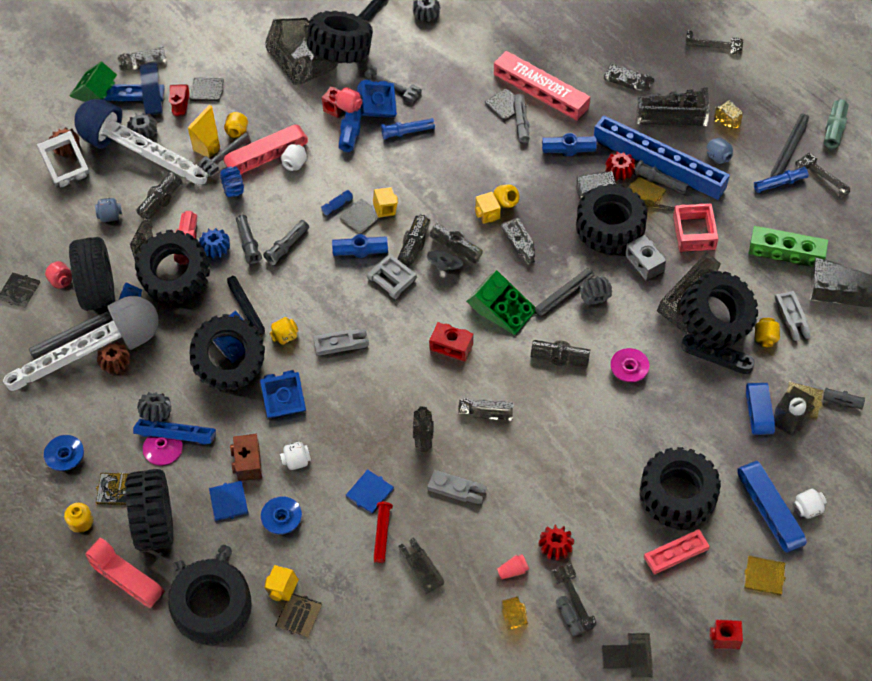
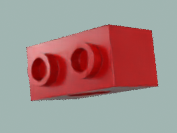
M437 322L429 339V348L431 351L465 362L473 346L474 333L466 329L452 327L447 323Z

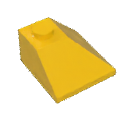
M208 105L190 124L188 131L193 151L210 159L219 151L220 143L213 108L211 105Z

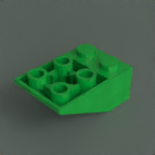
M497 270L490 274L466 301L481 316L513 335H516L535 312V306Z

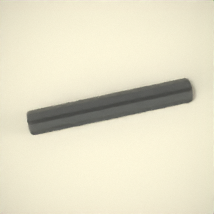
M586 268L537 305L535 307L536 313L540 316L547 313L577 290L581 284H584V281L594 277L593 270Z

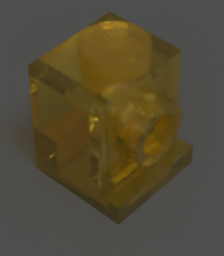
M728 100L716 107L714 120H719L729 130L736 129L742 123L743 112Z
M518 596L502 601L501 612L508 630L528 624L525 604L519 601Z

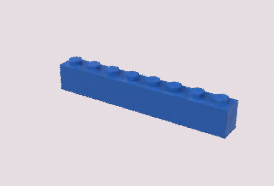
M603 115L594 128L596 142L621 154L625 151V154H631L635 161L639 162L642 160L651 167L655 166L658 168V171L678 179L706 195L719 200L727 189L730 174Z

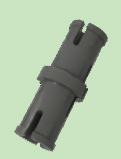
M826 387L823 395V400L839 403L843 407L847 405L862 410L865 403V397L848 394V391L840 392Z

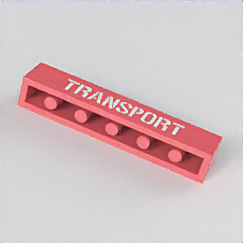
M505 51L494 62L495 76L576 121L589 109L590 96L573 88L571 85L562 82L508 51Z

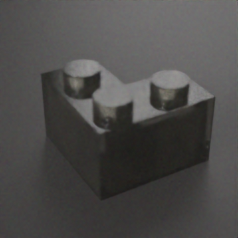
M793 386L789 393L786 392L776 406L774 413L775 426L791 436L794 435L796 430L800 432L805 424V418L807 416L810 417L815 409L813 405L815 397ZM798 397L802 398L806 403L805 412L799 416L792 414L789 410L790 402Z

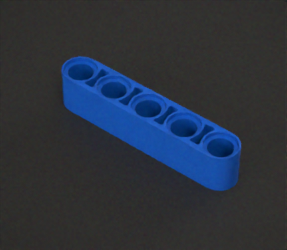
M756 460L739 467L737 473L742 484L783 551L788 553L805 546L807 541L803 531L760 462Z

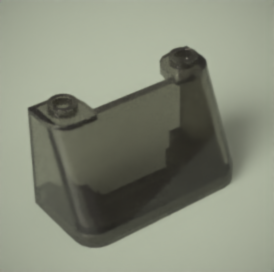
M307 18L273 19L265 42L266 50L292 84L301 85L337 67V62L323 60L319 56H315L308 49L306 41L309 20Z

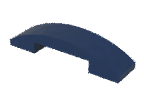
M157 62L140 65L145 115L163 114Z

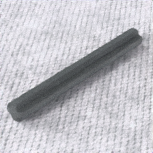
M800 114L771 171V177L782 174L809 121V115Z
M109 310L30 347L29 352L33 358H36L112 321V316Z

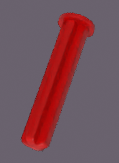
M378 502L376 507L379 510L373 559L375 563H384L389 515L393 505L389 502Z

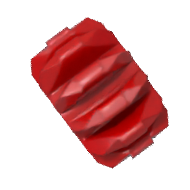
M617 151L615 155L610 154L609 158H607L605 170L610 178L615 177L616 181L618 179L625 181L626 178L630 179L632 174H634L636 162L631 157V154L626 155L625 151L620 154Z
M556 524L553 526V529L547 526L545 532L540 534L541 539L538 545L542 547L541 553H548V559L552 558V556H555L557 561L559 556L566 559L567 553L573 551L574 539L571 538V531L565 532L564 526L557 529Z

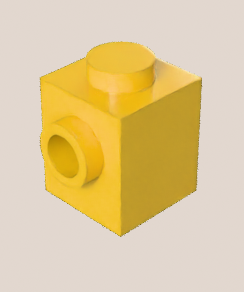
M392 187L374 189L373 205L377 216L396 215L398 197L394 194Z
M493 192L476 196L475 213L478 218H481L483 224L500 219V206Z
M274 565L270 575L265 580L264 588L271 599L289 602L299 579L292 569Z

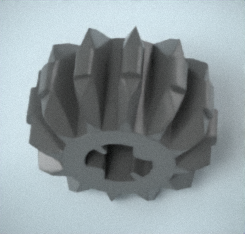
M414 0L412 9L416 19H421L422 22L424 20L429 22L430 19L435 20L439 16L440 4L438 0Z
M143 112L141 115L136 114L135 117H130V121L127 122V128L148 139L149 137H154V134L157 132L156 120L150 114L145 115Z
M597 276L596 278L584 281V284L580 285V295L587 305H596L597 303L607 301L612 296V286L608 279Z
M148 392L147 395H142L137 405L139 417L144 418L145 421L151 420L152 423L154 421L161 422L162 419L166 420L170 415L172 407L169 397L164 396L163 393L157 394V392L153 394Z

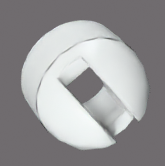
M794 398L790 402L789 410L794 415H802L806 410V403L802 398Z

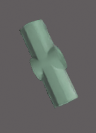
M839 99L834 101L823 143L827 148L833 149L840 144L849 107L846 100Z

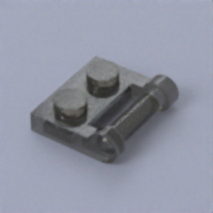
M150 220L141 222L130 243L135 263L138 262L136 255L141 253V245H146L148 243L146 239L150 236L154 238Z

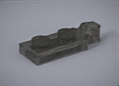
M519 218L503 223L502 230L516 253L520 257L524 256L528 264L535 262L534 242Z
M459 399V413L471 414L473 418L513 420L512 402Z

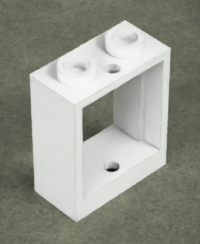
M71 131L37 144L55 187L59 185L64 187L70 184L71 180H81L87 177L86 174L89 173V169ZM70 143L82 168L57 177L46 153Z

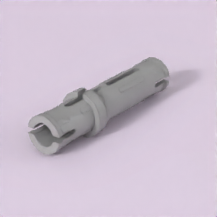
M517 94L514 96L517 118L516 129L519 134V142L526 143L530 141V123L527 121L525 96Z

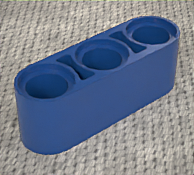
M747 383L746 398L752 434H774L775 422L768 383Z

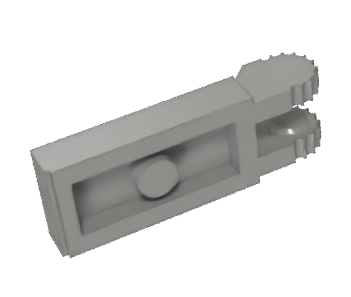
M790 291L776 294L775 301L787 328L790 330L792 339L794 341L799 340V333L796 328L801 326L804 338H810L811 334L807 319L795 292Z
M350 329L314 336L317 356L353 350L355 348H366L369 346V341L360 338L366 337L367 331L365 329Z
M438 470L433 471L427 486L429 491L476 504H481L483 498L478 494L470 493V490L480 493H486L487 490L484 484L472 482Z

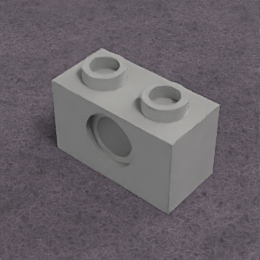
M645 235L626 244L625 256L646 281L665 271L666 258L664 254L660 253L653 241L649 240Z

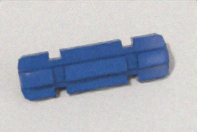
M350 190L344 191L343 195L340 194L330 200L329 204L326 203L321 206V211L325 215L330 214L332 210L335 211L344 205L345 201L348 202L353 199L352 192Z

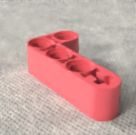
M99 538L85 553L90 565L97 572L146 607L152 608L165 593L158 583L119 557L113 547L104 539Z

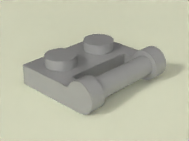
M389 254L370 270L367 278L370 281H375L388 291L393 299H396L404 289L417 279V274ZM382 272L397 285L393 287L380 277L379 274Z

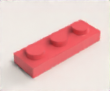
M698 529L644 554V559L655 575L709 550L710 546Z

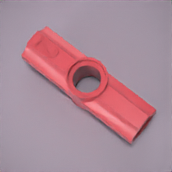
M192 211L182 213L179 229L176 230H181L184 234L189 233L196 239L197 214ZM174 254V262L183 265L189 263L187 256Z

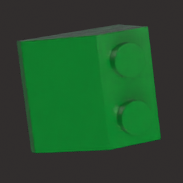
M101 61L83 74L69 96L84 102L93 99L104 100L107 96L106 91L115 84L114 79L117 74Z

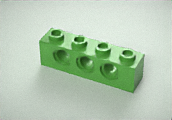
M754 226L748 254L822 268L826 258L828 240Z

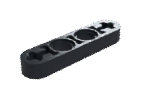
M687 334L682 339L681 348L688 354L741 374H749L753 370L754 359L747 354L728 347L713 348L712 345L709 348L714 352L707 354L703 349L708 346L702 344L703 341L701 340L697 341L693 334ZM728 354L732 357V360L725 361L721 356ZM744 362L748 363L746 367L742 366Z

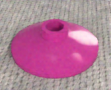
M625 348L613 355L610 367L618 379L625 382H637L648 374L650 364L643 352L633 348Z
M149 436L143 444L144 457L148 462L157 466L173 463L179 458L183 449L181 440Z

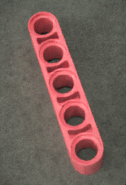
M295 124L228 153L223 161L227 167L236 166L240 170V174L281 157L286 148L291 144L305 146L308 142V137L302 128Z

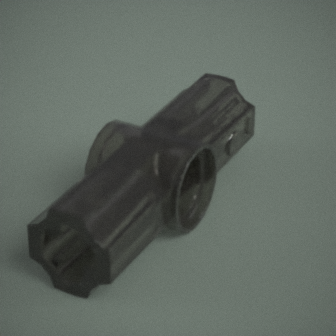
M171 172L158 186H152L147 193V198L136 209L137 214L146 221L150 220L160 207H166L169 204L171 195L182 184L181 179Z
M420 214L415 216L410 230H407L404 235L403 246L397 260L406 267L413 266L418 251L423 249L425 235L431 223L426 215Z
M438 223L430 231L429 237L446 246L448 253L451 255H460L472 263H477L482 256L483 250L465 240L462 232H452Z
M533 340L530 357L550 360L557 366H565L569 363L588 367L591 350L573 347L568 342L561 340L554 343Z
M419 407L414 411L413 438H415V447L420 452H427L433 445L434 421H432L431 411L427 407Z

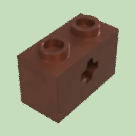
M257 433L233 436L234 444L230 445L231 456H235V462H231L233 474H237L238 481L262 478L260 446Z

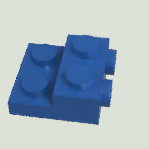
M363 80L359 83L357 92L360 93L362 99V116L396 117L394 83H388L387 81L372 82L371 80Z
M294 370L283 372L281 376L269 374L264 376V379H260L268 419L306 411L299 372L295 373Z

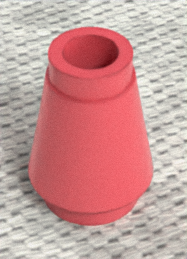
M516 554L497 568L502 580L526 574L525 571L529 570L523 554L519 556Z

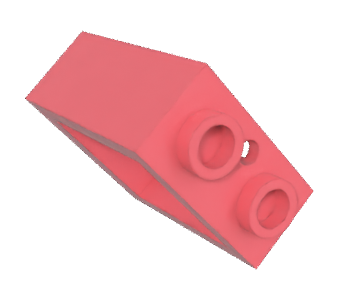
M701 203L675 206L673 219L679 252L716 250L718 234L712 204ZM705 219L708 233L683 235L681 220Z

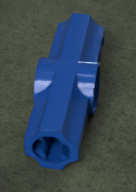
M361 107L357 112H346L345 119L341 121V136L338 145L339 149L343 150V152L354 150L356 137L360 134Z
M566 133L562 137L542 138V152L562 153L569 157L575 155L576 152H596V137H577L573 133Z
M357 234L352 239L332 240L333 256L354 255L357 258H364L368 254L388 253L387 236L367 238L363 234Z

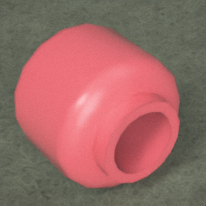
M345 87L339 90L335 96L337 107L348 113L357 112L361 107L362 99L360 93L351 88Z
M61 261L51 263L45 271L46 279L57 289L67 287L73 280L71 270Z

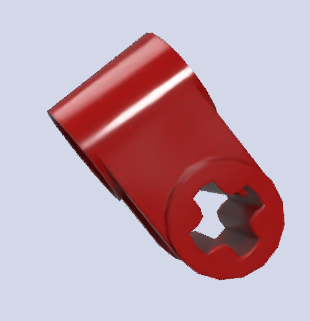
M188 84L170 85L169 103L172 105V114L182 116L187 112L190 97Z

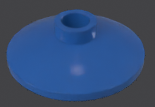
M61 435L52 439L44 449L46 464L56 471H67L74 468L81 462L84 456L83 444L78 438L71 435Z
M285 496L269 500L261 511L263 526L274 534H287L297 528L302 518L299 504L294 499ZM282 516L285 517L284 520H278Z

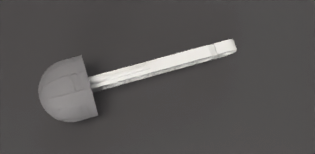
M124 297L108 305L113 321L24 365L21 369L18 368L8 373L4 377L3 382L9 390H17L27 385L28 382H33L120 337L124 339L129 349L132 350L150 340L155 334L158 327L157 311L148 300L142 297Z

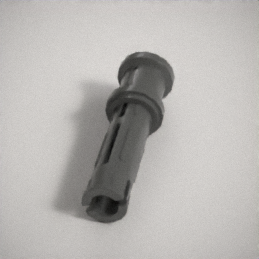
M642 160L639 161L635 168L634 175L643 176L649 182H658L682 195L685 194L688 188V184L658 171L657 167H651Z
M239 215L236 217V222L243 240L242 249L246 253V262L249 264L258 263L262 259V254L258 251V242L253 239L247 216Z
M300 220L281 240L275 241L274 246L269 251L266 250L263 253L264 258L272 265L277 264L278 259L288 253V248L309 229L308 223L305 220Z

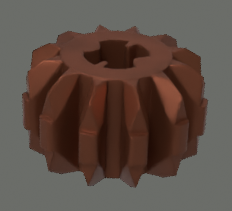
M66 127L63 130L58 129V132H53L52 136L49 137L52 139L71 131L78 148L80 147L79 136L73 129L68 130ZM70 143L53 150L56 155L61 154L63 157L66 154L71 156V153L74 152Z
M118 341L114 345L109 343L108 346H103L102 350L97 351V363L103 372L107 371V373L111 374L115 371L118 374L120 369L125 370V365H130V353L124 344L120 345Z

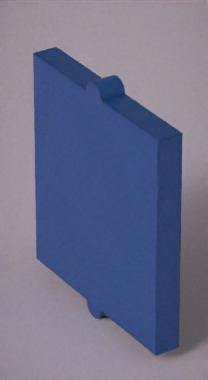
M367 469L348 491L346 497L355 502L357 507H362L373 514L377 509V503L383 502L392 492L394 486L384 481L382 476L378 477Z
M242 481L229 484L224 483L223 485L209 488L215 521L226 518L233 519L234 516L248 513Z

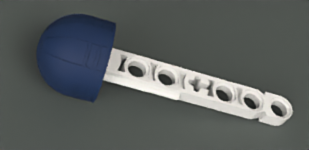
M93 99L84 102L77 109L74 121L75 129L86 142L102 149L114 140L182 177H187V180L195 184L202 185L207 182V172L203 171L197 164L194 165L191 161L121 125L123 113L122 109L106 100ZM121 135H127V136H129V137H128V138H124V137H121ZM136 143H142V144H144V145H143V146H139V145H136ZM165 159H172L174 161L170 162L166 161ZM183 166V167H187V168H189V169L185 170V169H181L180 167ZM198 174V175H202V176H204V177L199 178V177H196L195 175Z

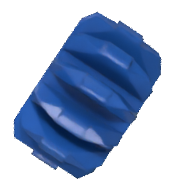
M236 166L221 170L220 178L226 196L236 197L244 193L240 170Z
M208 228V232H202V237L199 238V243L207 257L211 255L212 259L215 256L221 258V254H227V249H230L229 236L225 234L223 229L218 231L215 228L211 231Z

